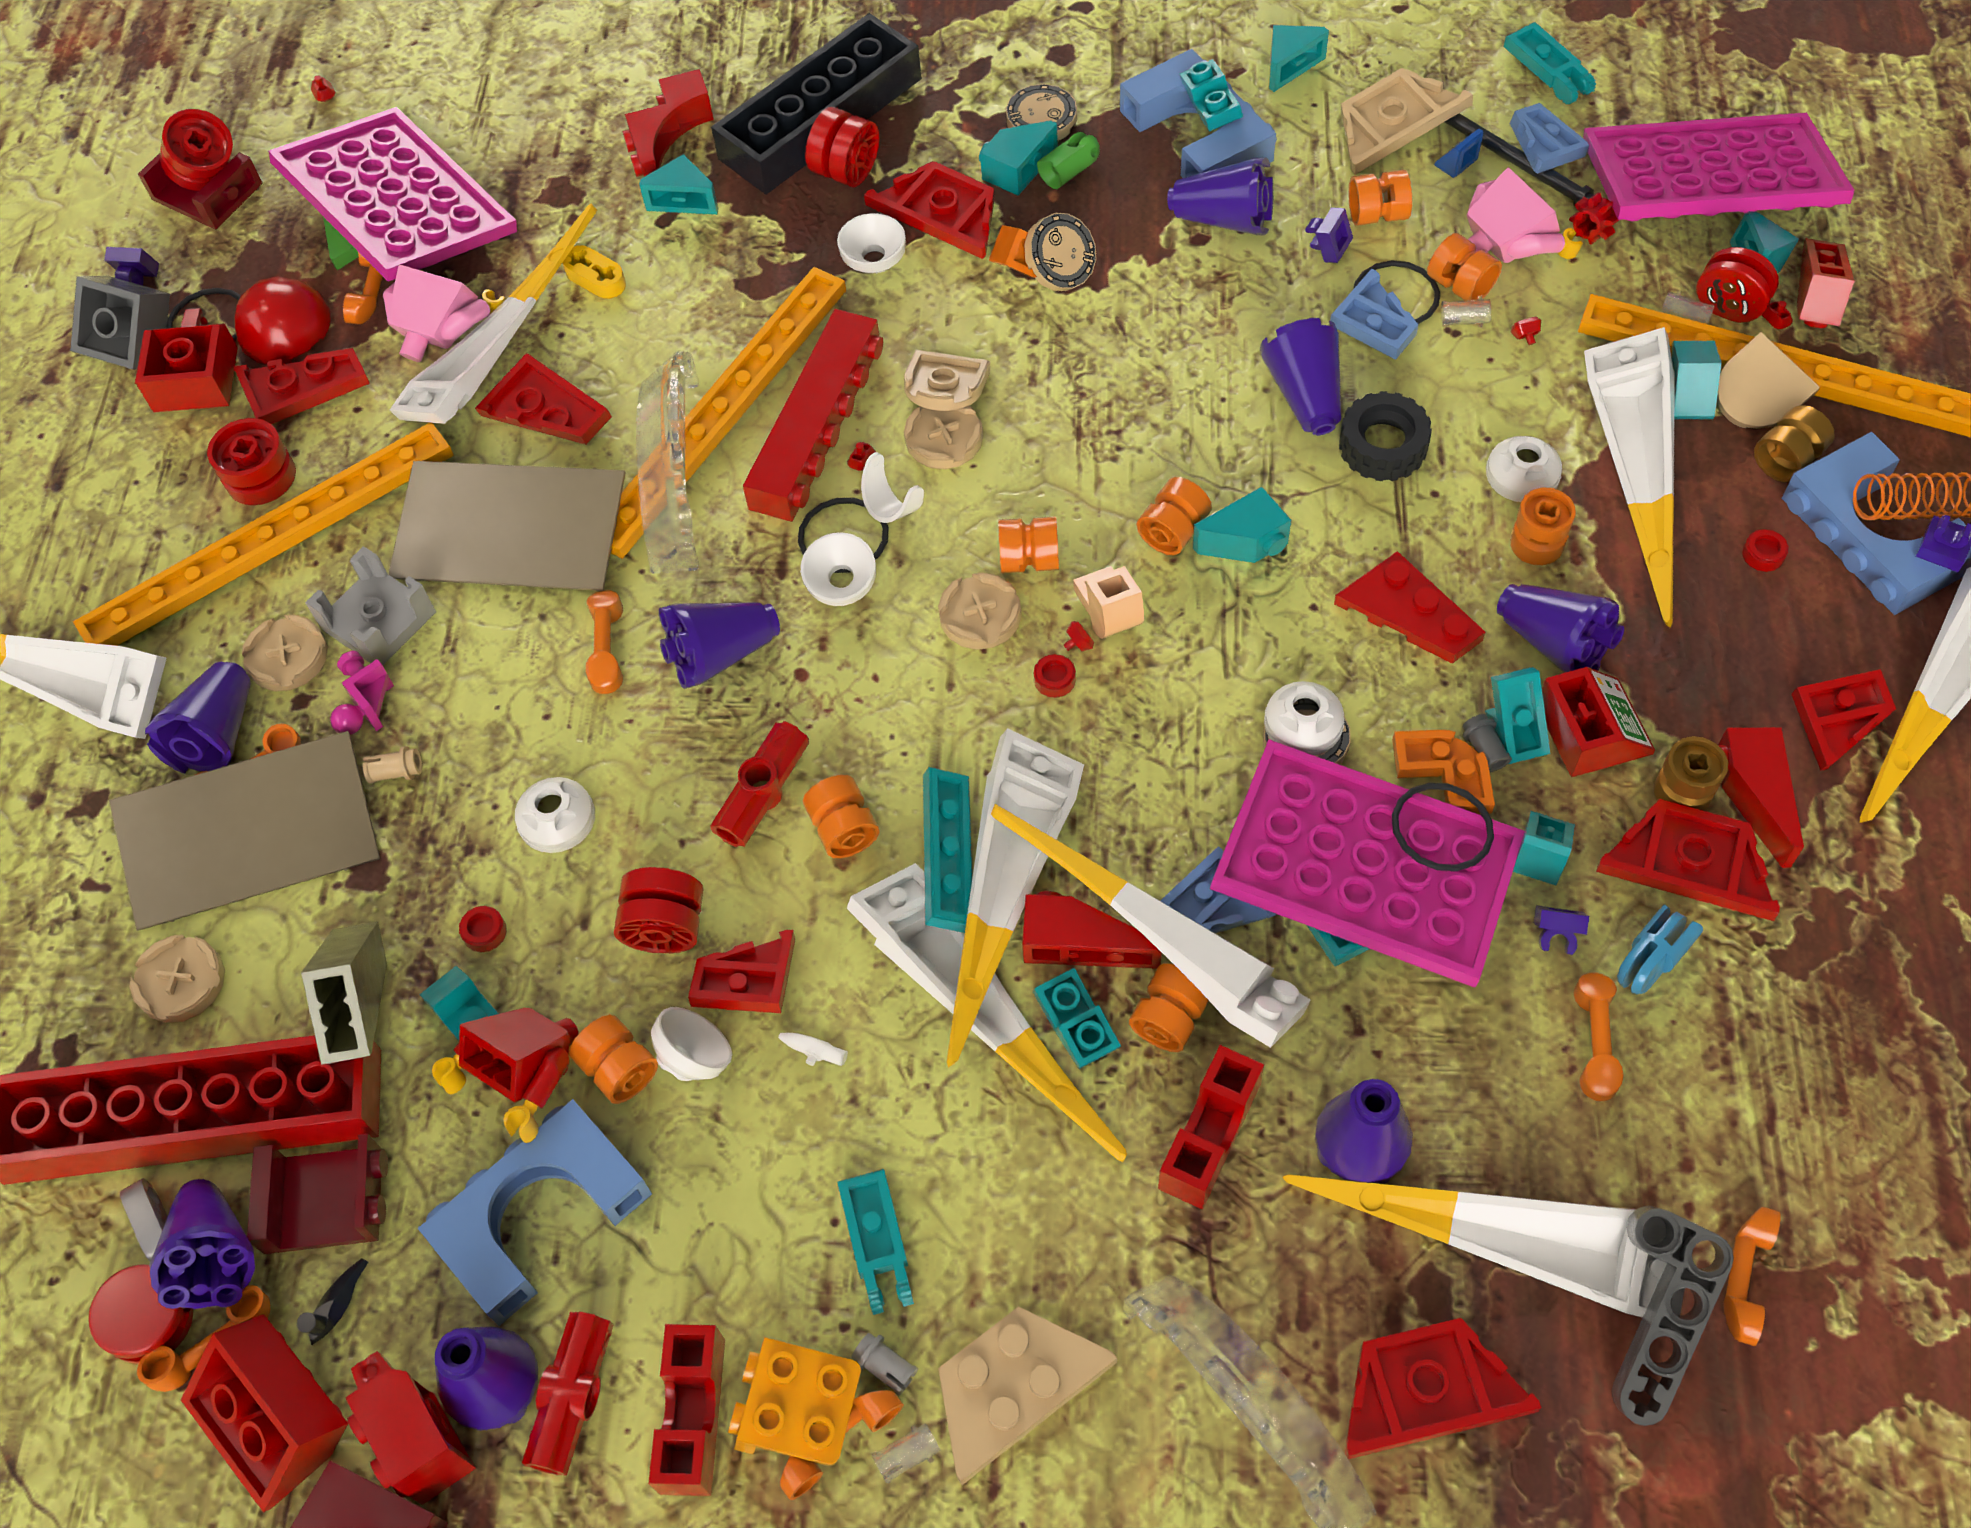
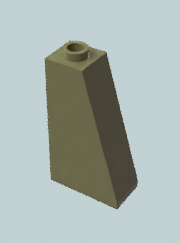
M378 921L332 929L301 972L321 1065L367 1057L372 1053L387 968Z

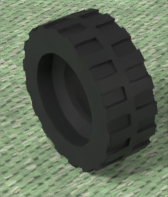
M1380 391L1377 394H1366L1364 398L1355 400L1353 405L1345 411V416L1342 420L1339 450H1342L1341 457L1344 462L1346 461L1349 464L1351 470L1359 472L1360 476L1375 479V481H1396L1398 478H1406L1412 475L1414 470H1418L1422 466V461L1427 456L1432 433L1430 417H1427L1425 414L1426 410L1422 405L1419 406L1414 399L1402 396L1403 394L1396 392L1392 394L1387 393V391ZM1372 425H1391L1404 432L1405 441L1398 448H1379L1367 442L1365 432Z

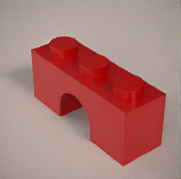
M1219 1045L1200 1085L1198 1099L1185 1128L1179 1129L1159 1171V1190L1203 1210L1259 1090L1265 1064Z
M665 1324L660 1377L663 1379L665 1386V1412L662 1428L654 1429L648 1482L660 1495L711 1496L725 1350V1339L716 1325Z

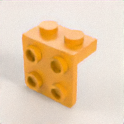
M764 1337L760 1354L750 1351L742 1382L751 1384L746 1404L736 1402L728 1433L738 1435L734 1450L754 1455L755 1449L758 1447L824 1465L835 1464L841 1454L861 1373L860 1365L851 1359Z

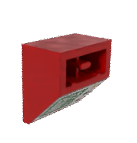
M1589 667L1545 678L1542 694L1547 729L1571 778L1654 754L1655 748L1618 678Z

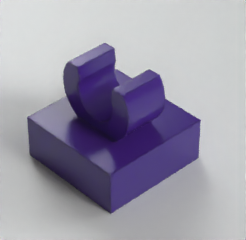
M1331 207L1324 219L1312 218L1305 228L1306 233L1316 234L1310 243V247L1315 250H1321L1324 262L1338 263L1353 239L1345 208Z
M106 247L104 261L116 270L115 278L143 286V276L157 277L159 263L142 248Z
M1944 515L1941 518L1933 516L1915 557L1959 572L1965 563L1971 547V524L1968 523L1964 527L1949 521L1950 516Z
M1536 905L1533 923L1539 928H1544L1539 935L1540 948L1543 951H1549L1551 938L1554 935L1561 934L1566 939L1565 953L1573 955L1577 949V938L1574 933L1587 935L1590 916L1581 911Z

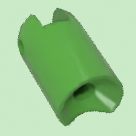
M1077 132L1037 162V168L1043 181L1049 187L1058 189L1093 164L1100 153V145L1097 138L1093 135Z

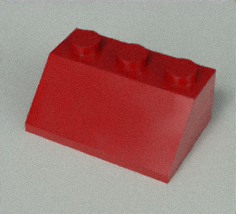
M264 1314L212 1334L181 1398V1402L263 1513L277 1505L332 1456L348 1426V1422L343 1417L339 1407L332 1403L315 1381L311 1371L301 1363L287 1345L283 1335L273 1327Z

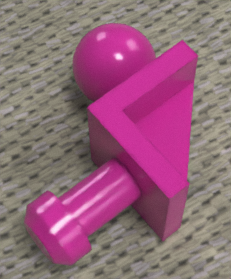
M357 651L345 652L340 656L337 667L344 675L351 676L343 681L342 685L356 706L352 704L337 706L330 716L331 726L337 733L349 731L350 735H352L362 727L364 716L372 727L378 731L384 727L379 720V714L385 692L394 687L378 659L364 667V659Z

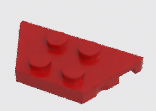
M932 161L919 167L913 173L903 174L893 179V187L880 193H876L874 189H871L864 194L866 206L981 259L985 258L995 202L993 187Z
M1659 799L1645 813L1641 821L1635 823L1623 835L1622 840L1609 853L1604 854L1596 869L1598 873L1771 921L1776 919L1780 910L1778 900H1772L1765 880L1769 874L1763 858L1757 853V840L1751 823Z
M1457 1318L1363 1341L1360 1349L1344 1452L1348 1460L1537 1413L1542 1407L1533 1393L1529 1395L1506 1371L1508 1367L1494 1352L1485 1349L1481 1345L1479 1336L1462 1318Z

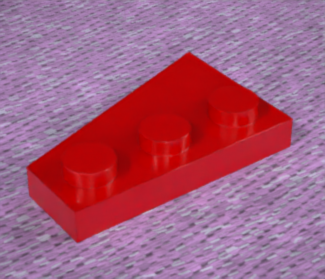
M353 348L310 354L303 361L284 364L282 359L267 361V367L249 369L247 364L233 366L255 418L265 420L270 424L370 384Z
M1398 551L1335 595L1334 605L1346 611L1352 608L1368 616V622L1380 628L1386 625L1406 635V641L1452 664L1484 640L1486 633Z

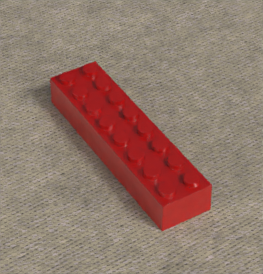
M315 1035L0 1075V1183L7 1185L253 1153V1147L273 1145L277 1150L358 1140V1135L369 1134L371 1138L379 1137L382 1050L374 1041L370 1056L321 1065Z

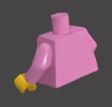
M1509 167L1497 179L1481 183L1476 187L1467 213L1468 222L1473 232V235L1468 240L1475 244L1476 252L1479 250L1491 251L1503 263L1546 253H1557L1565 259H1573L1577 256L1583 242L1572 241L1576 235L1575 230L1567 228L1563 234L1558 233L1560 229L1556 211Z
M403 265L398 267L395 282L383 293L388 325L405 336L399 354L415 362L422 361L428 344L445 349L450 348L456 339L474 324L488 317L506 300L504 296L496 300L495 292L490 289L484 290L482 299H478V296L462 282Z

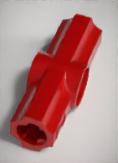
M786 721L782 723L776 722L755 756L745 760L738 770L739 781L710 825L712 832L725 843L736 848L738 846L745 847L767 810L776 807L783 796L782 786L809 745L808 736L801 732L797 726ZM759 781H768L763 786H753L755 783Z
M570 1312L554 1364H549L546 1367L538 1385L536 1394L538 1413L522 1460L524 1466L548 1474L567 1476L583 1422L591 1418L598 1402L601 1379L598 1374L614 1326L610 1320L586 1312Z

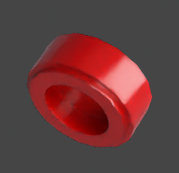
M1756 530L1747 538L1743 546L1742 555L1744 561L1750 567L1758 571H1774L1780 568L1785 561L1789 546L1786 539L1773 530Z
M1047 655L1041 658L1034 667L1035 687L1041 694L1047 697L1057 698L1065 696L1075 686V666L1069 658L1063 655Z
M485 905L477 906L467 911L459 923V934L466 946L472 951L480 953L489 952L497 948L504 941L507 933L506 923L499 911Z

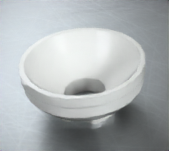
M878 213L854 217L841 228L837 239L843 261L849 267L864 273L877 274L888 270L900 261L906 247L905 231L902 225L896 219ZM877 251L884 254V257L876 262H869L864 259V256L869 252Z
M1515 436L1498 443L1492 450L1486 464V476L1491 487L1501 496L1515 502H1521L1524 496L1534 489L1542 487L1557 489L1561 479L1562 463L1556 450L1543 440L1531 436ZM1522 449H1530L1538 454L1539 460L1533 463L1523 462L1516 453Z
M843 532L831 533L815 540L808 547L801 561V576L807 590L818 601L832 606H845L860 600L869 592L876 577V562L869 545L861 538ZM839 569H847L854 575L852 582L843 588L835 587L830 583L832 574Z
M1293 682L1281 687L1272 695L1265 709L1264 725L1270 740L1311 755H1318L1332 748L1340 739L1344 728V712L1338 697L1326 687L1314 682ZM1301 698H1309L1318 704L1319 710L1313 715L1305 716L1298 713L1294 709L1293 704Z
M562 777L547 778L530 786L518 800L515 809V822L518 833L527 845L540 852L556 853L573 848L588 836L595 821V807L588 792L576 781ZM557 795L562 798L559 808L551 813H542L537 810L538 803L545 796Z
M679 1007L664 1009L652 1026L651 1037L657 1054L656 1060L663 1070L672 1073L678 1080L691 1081L715 1078L731 1062L732 1051L728 1040L714 1024L693 1011Z

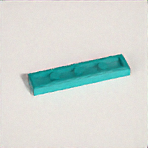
M928 767L923 774L925 925L965 933L972 885L969 776Z

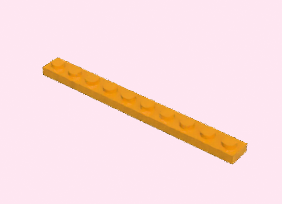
M816 267L809 271L622 491L611 554L621 559L625 557L846 292L845 280Z
M1590 294L1578 329L1579 333L1615 342L1665 327L1669 338L1671 357L1673 341H1715L1722 363L1721 371L1731 358L1755 338L1754 336ZM1773 342L1820 387L1814 396L1971 437V393Z
M428 423L74 620L73 623L85 643L118 646L407 483L410 478L413 461H446L454 456L452 449L434 424Z

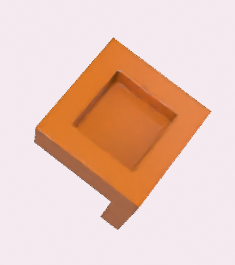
M1002 225L989 261L1007 266L1031 278L1037 277L1032 268H1028L1025 261L1024 244L1028 232L1020 228Z

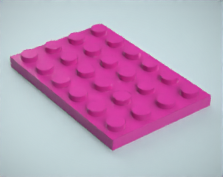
M397 107L268 150L270 163L388 282L396 279L399 265L420 270L517 232L516 219Z
M1807 112L1584 128L1583 139L1589 144L1587 153L1609 201H1613L1612 208L1618 220L1638 221L1642 218L1652 217L1673 219L1681 215L1695 214L1714 216L1724 212L1740 211L1748 213V211L1755 212L1767 209L1788 211L1796 207L1811 206L1830 208L1834 205L1851 204L1854 188Z
M1268 739L1213 877L1210 889L1475 988L1484 968L1525 831L1492 819L1494 840L1489 853L1479 863L1460 871L1432 869L1416 862L1402 850L1393 834L1392 813L1398 799L1409 789ZM1420 793L1414 794L1403 804L1398 816L1400 832L1407 845L1421 857L1438 864L1456 865L1472 860L1483 850L1487 839L1486 822L1482 815Z

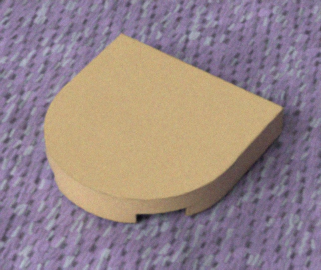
M1760 332L1723 367L1720 373L1717 403L1722 414L1739 427L1772 428L1777 426V422L1795 406H1801L1809 400L1820 387Z
M915 350L904 375L905 393L912 402L927 409L949 411L964 408L974 403L980 397L990 374V361Z

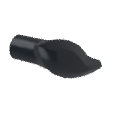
M362 1258L358 1260L331 1285L313 1313L305 1312L298 1317L297 1328L303 1333H308L311 1345L324 1338L342 1318L351 1301L355 1284L369 1263Z

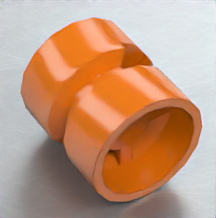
M1406 170L1383 172L1380 179H1377L1375 174L1351 176L1349 182V208L1355 226L1378 223L1380 217H1383L1386 222L1410 218L1412 211V189Z
M1453 233L1434 252L1427 267V274L1445 288L1453 286L1452 291L1455 295L1470 305H1475L1495 285L1501 273L1502 263L1484 250L1476 252L1474 243L1459 233Z
M1173 477L1167 481L1157 494L1155 504L1150 503L1138 519L1136 524L1137 530L1142 539L1158 552L1166 555H1177L1191 539L1194 533V524L1209 515L1212 510L1211 501L1204 490L1194 482L1182 477Z
M1546 487L1534 489L1524 496L1510 539V546L1519 559L1531 565L1543 566L1551 564L1560 558L1576 516L1575 505L1572 499L1560 490Z
M1056 516L1036 517L1032 519L1030 524H1025L1021 518L998 520L1001 573L1024 572L1028 565H1032L1036 571L1059 570Z
M836 775L821 780L812 786L803 798V804L811 822L818 828V836L827 854L832 858H845L862 852L877 839L880 833L870 809L863 808L865 803L864 797L854 778L849 775Z
M1163 963L1157 968L1147 986L1150 998L1140 999L1129 1019V1025L1135 1033L1150 1044L1169 1052L1183 1051L1194 1030L1195 1024L1192 1019L1196 1020L1202 1016L1209 1000L1174 964Z
M609 1014L591 1022L579 1033L570 1047L569 1056L586 1076L594 1077L593 1082L612 1104H620L636 1096L647 1086L657 1071L658 1062L643 1045L633 1041L632 1033L615 1015Z

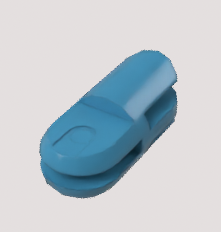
M1663 904L1633 940L1632 950L1619 968L1617 975L1619 984L1626 988L1632 983V993H1646L1662 973L1671 972L1703 932L1702 925L1692 921L1683 932L1687 917L1678 912L1673 913L1669 917L1670 908Z

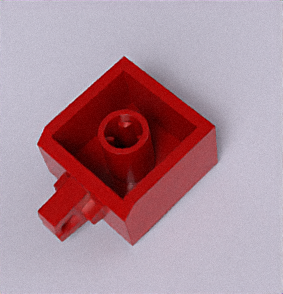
M196 308L185 309L180 327L144 330L135 384L153 412L225 407L230 405L235 371L233 366L236 364L238 347L225 323L208 325L209 323L203 316L202 310Z
M378 1351L351 1368L357 1390L345 1397L353 1412L347 1418V1421L361 1444L364 1445L369 1442L377 1457L370 1462L371 1468L385 1489L392 1486L400 1497L403 1498L407 1495L423 1505L476 1469L435 1393L424 1388L407 1371L394 1369Z

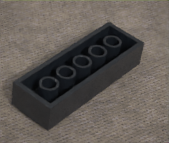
M868 13L711 126L718 160L767 195L807 165L805 152L808 136L816 118L823 110L828 107H835L853 116L869 119L920 81L922 77L919 46Z

